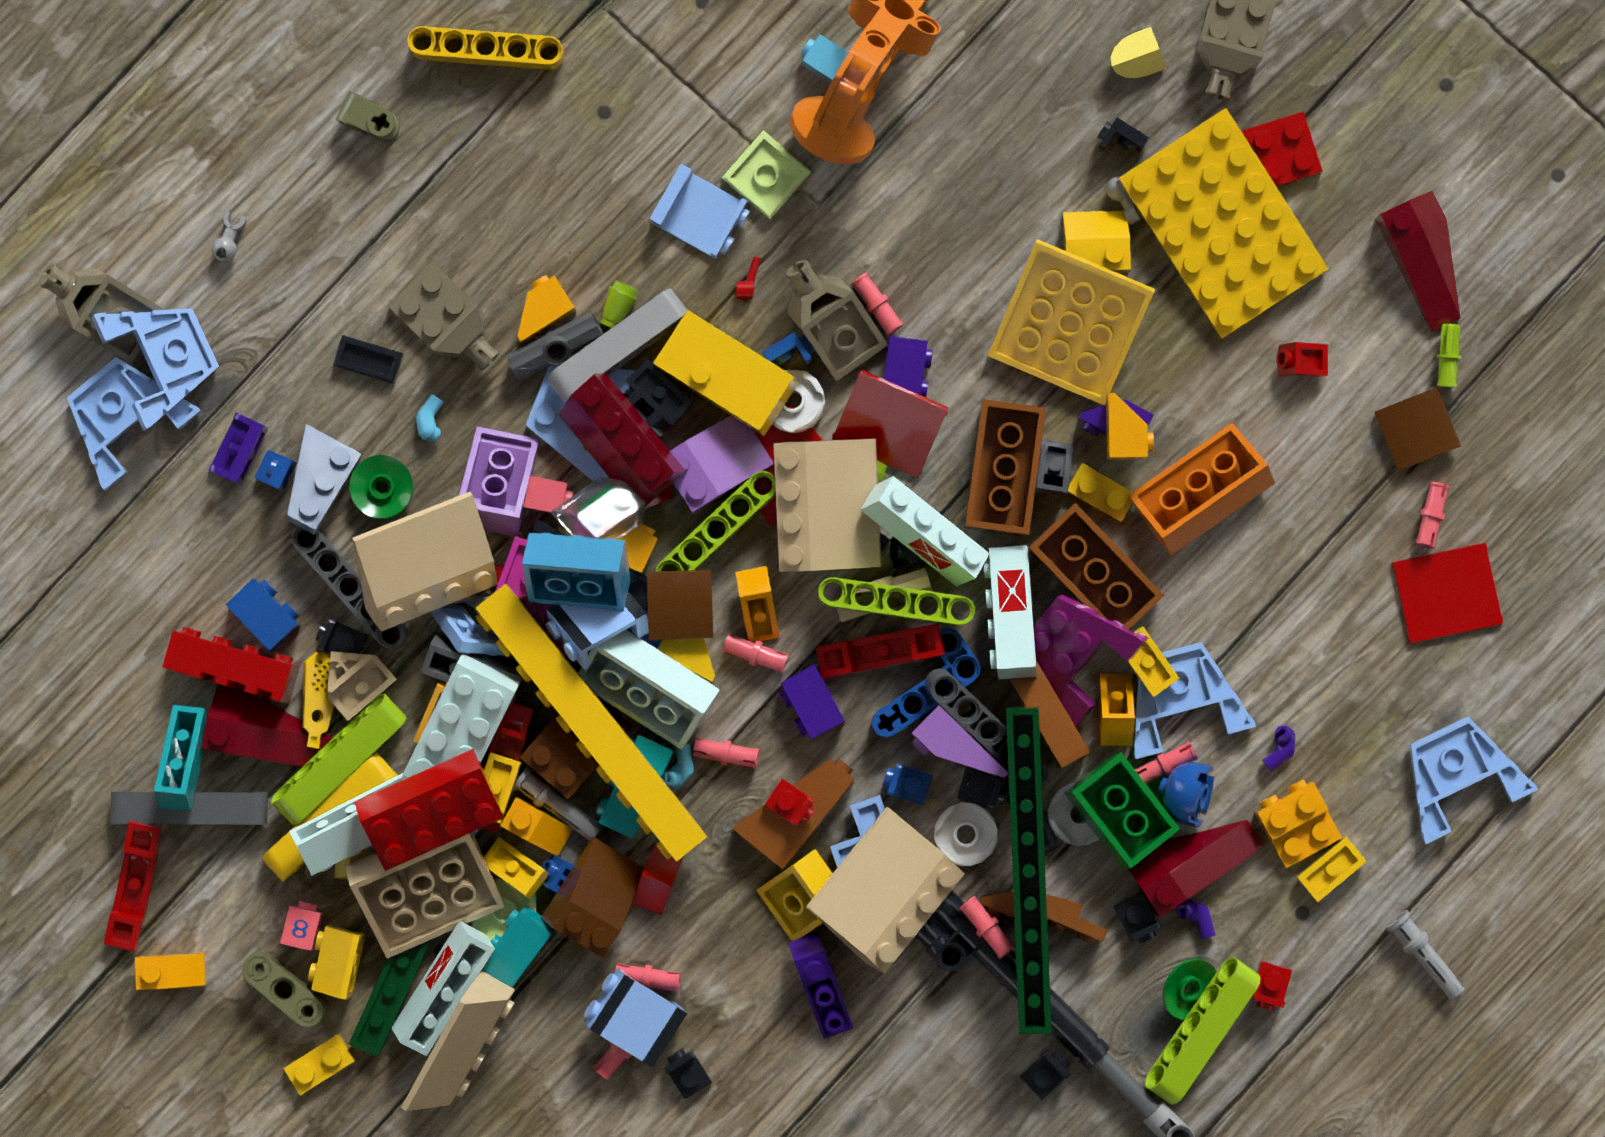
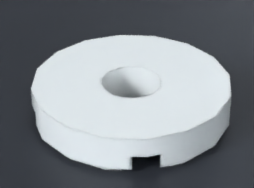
M791 369L785 370L798 381V385L793 393L799 394L802 397V402L794 409L787 408L784 405L772 425L781 431L789 433L803 432L814 426L822 416L825 407L824 391L818 380L808 372Z
M1070 783L1060 788L1051 798L1047 811L1048 821L1054 834L1063 842L1075 846L1090 845L1099 840V838L1086 821L1078 824L1071 819L1070 813L1074 806L1064 794L1065 791L1075 784Z
M959 803L950 806L939 816L935 825L934 840L937 848L954 864L972 866L983 862L992 854L997 844L998 830L994 818L986 809L974 803ZM969 825L974 829L975 838L971 843L963 844L957 839V830L961 826Z

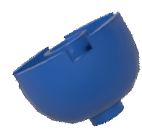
M1195 762L1182 763L1171 771L1168 778H1162L1159 786V796L1163 797L1164 808L1173 820L1188 826L1200 827L1203 820L1198 819L1201 810L1207 812L1213 791L1214 777L1208 775V772L1214 770L1212 766Z

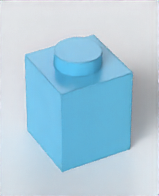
M819 34L815 41L810 39L800 55L804 57L802 60L803 67L831 84L848 52Z

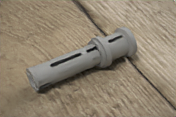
M527 766L515 782L513 790H519L533 800L535 807L541 808L543 806L588 841L591 840L592 836L595 837L603 825L562 797L549 782L543 781L531 772L532 768L530 766Z
M1408 910L1403 911L1386 925V930L1388 932L1392 931L1404 945L1403 950L1405 953L1413 954L1428 974L1448 996L1447 998L1449 1000L1454 999L1465 989L1464 984L1458 980L1427 942L1429 940L1428 934L1425 931L1421 932L1410 918L1411 913Z

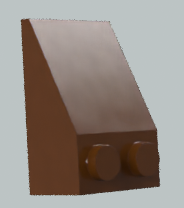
M598 698L627 734L633 726L602 699ZM555 718L519 757L567 799H571L599 766L593 756L587 759L577 747L576 743L579 741V738L572 730L566 733Z
M592 836L541 919L556 931L604 958L622 929L644 867Z

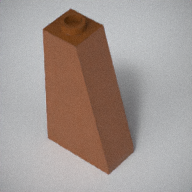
M1036 661L1037 677L1011 678L1008 681L1023 707L1039 706L1040 737L1057 768H1063L1090 753Z
M840 758L836 762L829 759L793 784V786L814 799L811 806L816 808L806 824L799 822L797 826H794L763 805L737 823L733 830L783 869L855 780L850 775L854 770Z

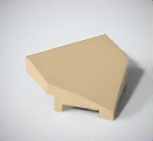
M331 651L327 698L344 718L349 721L397 679L376 655Z

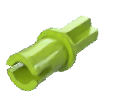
M1443 324L1441 326L1440 353L1436 354V358H1439L1437 383L1439 387H1457L1458 359H1462V356L1459 355L1461 327L1457 324Z

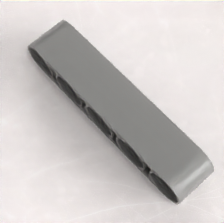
M671 288L663 291L554 369L547 376V381L564 403H566L570 395L593 374L607 373L610 376L674 330L687 312L686 307Z

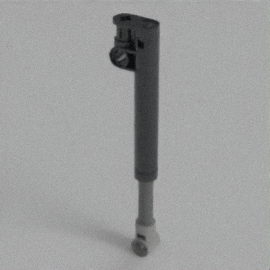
M951 890L922 927L933 936V939H930L922 931V928L915 937L927 948L926 953L946 971H957L974 956L1018 1000L1016 953L1011 950L999 959L983 937L979 938L975 933L977 929L959 909L965 902ZM952 947L959 951V960L954 965H946L942 961L941 956L946 948ZM1050 988L1052 1035L1075 1058L1078 1057L1080 1059L1079 1062L1087 1069L1093 1066L1144 1117L1143 1123L1157 1137H1171L1173 1132L1179 1129L1185 1130L1188 1137H1195L1189 1126L1163 1101L1159 1103L1107 1052L1110 1046L1102 1038L1100 1039L1098 1034Z

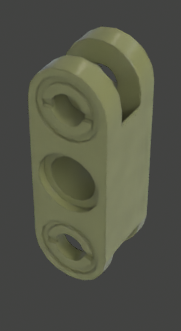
M260 952L249 956L245 960L242 972L247 982L294 1022L302 1027H312L324 1020L327 1014L325 1000L314 990H311L305 982L269 953ZM258 963L264 966L263 974H259L256 970ZM287 981L292 985L293 993L291 997L283 998L278 994L277 986L279 982ZM306 1005L313 1007L314 1013L312 1016L306 1014Z

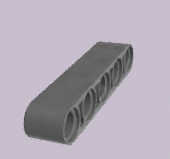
M297 527L292 535V542L295 548L375 640L387 649L396 650L403 647L407 642L408 632L402 623L396 625L400 631V639L394 644H388L384 639L386 630L380 631L373 620H367L364 617L363 609L365 604L359 574L323 532L318 529L315 533V544L310 548H304L300 539L306 530ZM332 554L337 559V566L333 571L325 572L321 566L322 559ZM353 578L358 583V590L354 595L346 596L342 590L345 580Z
M945 669L931 671L925 680V687L929 694L1008 769V756H1003V749L1008 745L1007 727ZM942 679H948L949 686L947 690L941 693L935 692L937 682ZM971 701V709L965 714H958L957 710L960 703ZM987 722H993L994 728L992 732L988 735H981L980 729L982 725ZM1041 761L1043 786L1048 780L1049 771L1047 766Z
M111 792L110 824H128L132 820L145 824L267 825L268 792H195L191 811L159 808L154 792Z

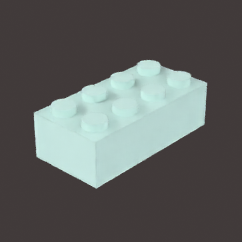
M627 629L591 649L588 655L590 667L585 670L581 667L578 673L595 695L681 750L699 726L720 690L707 680L685 668L679 662L660 652L654 646L640 638L638 639Z
M462 653L403 775L409 778L471 749H474L481 763L520 681Z

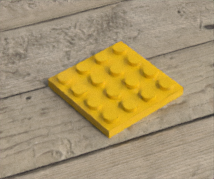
M1037 239L987 356L1105 405L1106 395L1112 390L1155 289Z

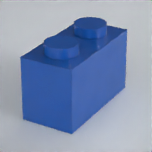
M253 578L225 605L269 651L274 652L301 626L296 620L300 615L287 602L284 605L280 604L274 597L278 592L268 581L264 579L262 582H259L258 579Z

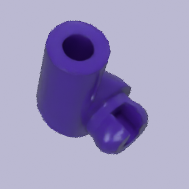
M1281 725L1275 730V749L1262 759V762L1271 773L1292 758L1295 753L1296 736L1294 731L1286 725Z
M1187 899L1176 906V913L1180 918L1196 923L1200 939L1216 935L1207 906L1193 899Z

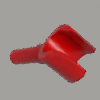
M753 257L747 275V282L737 281L736 298L738 300H750L753 298L755 276L761 258Z

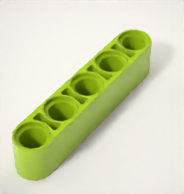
M759 471L753 474L658 564L656 571H663L668 565H675L679 571L698 570L776 496L775 477L766 471ZM763 477L769 478L772 481V490L766 495H760L755 491V483ZM739 499L746 500L749 504L748 513L742 517H737L732 513V505ZM715 521L723 522L726 528L725 534L719 539L712 538L708 531L709 526ZM691 543H698L702 547V556L696 561L687 559L685 554L687 546Z
M837 577L825 579L818 589V597L821 603L836 609L952 626L968 624L975 614L973 602L969 598L959 595ZM829 584H836L841 588L842 595L839 600L829 601L823 595L824 588ZM862 588L869 589L873 594V602L868 606L859 605L855 599L856 592ZM893 593H899L905 599V606L899 611L892 610L887 604L888 596ZM931 598L936 602L937 610L933 615H925L920 611L919 603L922 599ZM957 602L964 603L969 609L968 617L964 620L955 619L951 614L953 604Z
M386 694L377 696L273 795L270 803L292 825L300 823L403 725L407 716Z
M1235 957L1227 959L1221 965L1149 1070L1145 1078L1147 1089L1172 1105L1178 1103L1185 1096L1256 992L1261 980L1257 972Z

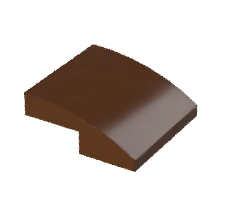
M1438 387L1374 412L1398 471L1461 447Z
M711 569L647 572L649 640L713 638Z

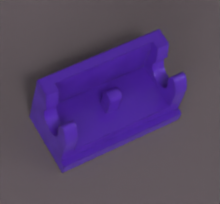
M235 413L234 419L208 470L241 485L268 427L239 413Z

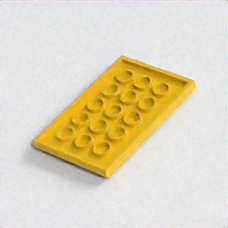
M1227 108L1222 109L1118 178L1221 339L1329 269Z

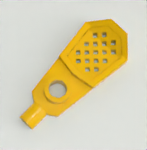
M314 652L303 662V727L309 732L307 747L319 749L321 734L328 731L334 708L332 702L327 698L330 654ZM315 710L320 714L317 722L312 719V713Z

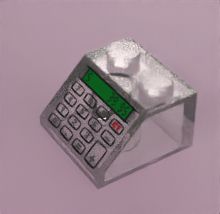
M599 477L554 508L551 514L573 536L580 535L588 538H613L618 540L642 523L645 502L624 481Z

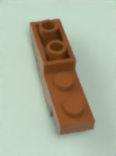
M1013 891L980 896L978 901L984 905L985 910L990 915L1000 919L1003 913L1014 918ZM1046 894L1048 926L1064 932L1067 926L1078 931L1076 938L1090 944H1094L1095 939L1103 942L1108 930L1079 918L1083 905L1065 898ZM1015 918L1013 919V921H1012V923H1011V924H1013V925H1015Z

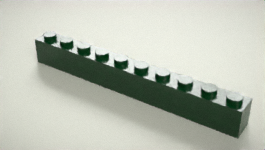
M1039 706L1006 707L1019 1035L1052 1034Z

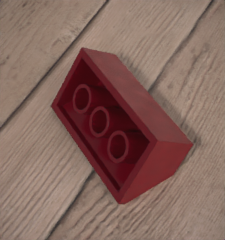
M607 373L593 374L570 395L558 414L637 513H640L686 472Z

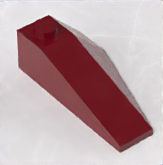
M1433 191L1410 199L1381 213L1375 221L1431 333L1440 329L1443 324H1450L1460 319L1447 219Z
M217 686L207 716L201 749L304 766L333 737L322 733L319 749L307 747L309 732L303 727L302 720L259 698L255 694Z
M1243 820L1166 840L1134 867L1127 870L1141 892H1143L1155 914L1161 917L1265 846L1248 820Z

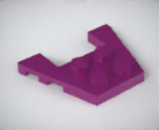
M1061 594L1056 597L1034 626L1035 655L1037 663L1076 727L1084 721L1097 703L1076 685L1073 680L1104 640L1128 662L1134 658L1149 638L1140 632L1135 634L1125 629L1124 624L1116 620L1111 622L1097 615L1098 611Z

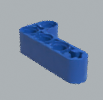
M944 628L940 630L941 636L943 634L953 635L957 645L953 651H944L945 655L939 656L945 665L941 669L948 671L966 687L978 678L980 664L960 633L952 628ZM968 660L974 665V674L970 678H962L958 675L957 665L960 661ZM944 679V680L947 682L948 686H949V680H948V679ZM923 680L877 711L872 718V728L881 737L893 736L938 706L939 703L926 690L925 680ZM916 696L920 699L922 707L917 714H909L905 711L903 703L907 697ZM897 704L900 713L907 721L901 724V720L898 718L891 724L893 727L892 731L888 732L886 728L880 730L877 726L881 722L879 716L884 714L885 717H890L896 713L891 707Z

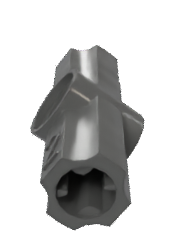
M590 311L561 327L551 326L542 331L540 338L507 354V360L516 377L522 380L549 365L560 366L571 357V354L588 346L604 333L596 317ZM552 344H562L560 347L555 349L549 348Z

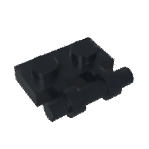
M648 359L625 381V384L633 391L627 399L659 438L664 435L656 426L661 419L672 427L693 405V402ZM640 399L654 411L648 418L635 406Z

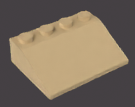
M876 439L774 443L779 572L882 567L880 525L860 510L874 485L878 484Z
M471 492L352 538L365 609L380 631L498 585L494 559Z
M886 807L806 908L867 965L885 974L965 873L943 852L890 808Z
M469 833L387 871L384 870L376 852L345 865L349 885L386 958H390L454 930L459 921L467 924L505 907L473 833Z
M481 970L458 1002L401 1109L412 1111L448 1106L456 1095L460 1098L463 1097L471 1083L470 1080L466 1079L470 1070L477 1072L486 1056L481 1053L485 1043L491 1046L500 1031L495 1026L500 1017L503 1019L507 1018L515 1003L510 1000L515 989Z

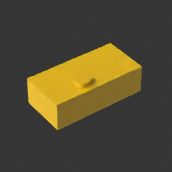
M687 310L653 362L658 370L765 436L798 385V381L793 375Z

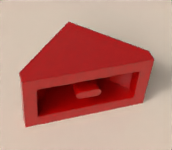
M654 844L641 875L632 904L662 915L683 857L677 862L673 857L667 860L656 844Z

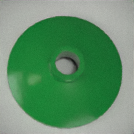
M388 455L371 456L359 463L354 469L349 484L350 495L355 506L364 514L378 519L390 518L402 512L409 504L413 495V479L408 468L400 460ZM380 482L388 484V491L381 494L377 491V485Z
M1198 958L1186 960L1176 966L1166 979L1163 988V1003L1166 1010L1175 1018L1184 1020L1216 974V969L1209 962Z

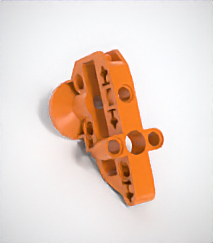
M928 0L851 1L847 10L848 14L856 21V25L865 30L836 72L825 96L803 98L795 104L789 124L792 134L801 146L819 158L831 163L844 165L861 163L870 155L874 146L875 135L872 126L864 116L884 74L900 50L909 55L911 53L918 56L929 54L941 28L937 21L922 13Z

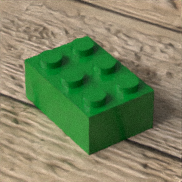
M1122 752L1110 755L1064 792L1122 869L1134 867L1180 829Z

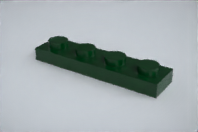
M431 940L387 958L350 1039V1045L379 1057Z

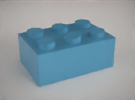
M529 533L522 567L528 601L530 603L624 610L630 584L624 540L588 538L580 535L563 536L551 533Z

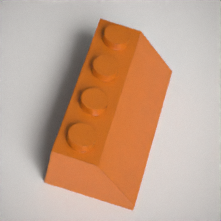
M1231 423L1128 496L1153 535L1169 555L1172 556L1274 485L1275 482L1268 464L1237 427Z

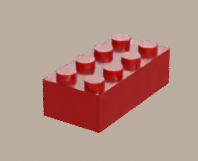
M474 749L354 802L360 823L385 871L504 818L495 792Z

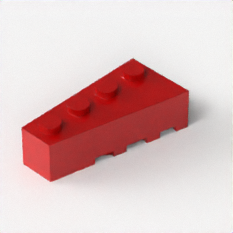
M183 627L182 632L172 631L162 665L163 668L200 679L210 680L224 686L238 688L255 695L269 697L279 702H290L300 666L292 664L294 658L275 653L274 658L262 656L263 649L244 644L243 650L231 647L232 640L215 635L212 641L200 638L201 631Z

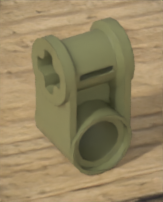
M348 91L335 119L354 130L362 131L383 141L395 138L400 129L398 119L389 110L374 104L371 100L352 91ZM386 120L390 124L389 127H382L380 130L377 126L378 121L384 122Z

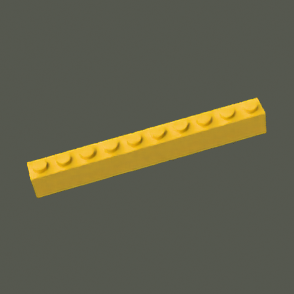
M503 585L475 608L479 612V615L475 617L486 632L491 629L499 638L495 642L506 657L512 654L518 661L519 665L516 667L518 673L527 683L533 680L540 689L536 692L538 698L547 708L552 705L560 714L555 718L566 733L572 730L579 738V741L576 743L577 747L587 759L593 756L600 766L596 768V771L607 784L611 781L614 782L620 790L616 793V796L627 809L633 806L640 816L636 821L648 835L650 832H653L660 840L656 846L667 860L673 857L677 862L706 839L707 835L509 585Z

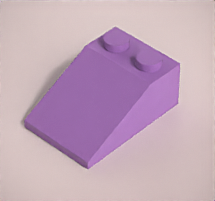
M733 416L725 418L670 451L686 470L673 484L693 515L698 514L744 484L753 474L764 471L774 464L752 428Z
M477 426L459 496L467 492L473 494L484 531L511 537L519 536L525 512L524 502L529 477L533 474L539 444L538 438Z
M939 705L910 733L915 738L911 743L924 756L930 752L935 757L1001 778L1008 774Z

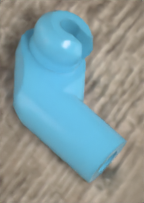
M432 393L416 415L418 434L423 440L426 439L430 443L436 442L441 436V430L436 427L434 416L444 404L442 400Z
M686 744L682 750L675 746L677 762L662 777L669 788L677 789L682 787L693 775L694 766L691 744Z

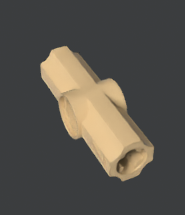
M925 568L894 578L889 576L871 582L932 591ZM862 588L855 594V599L859 605L868 606L873 602L874 597L869 589ZM842 593L833 596L834 601L839 600ZM893 593L887 598V604L892 610L901 607V604L905 603L904 597L899 593ZM837 609L841 622L870 614Z

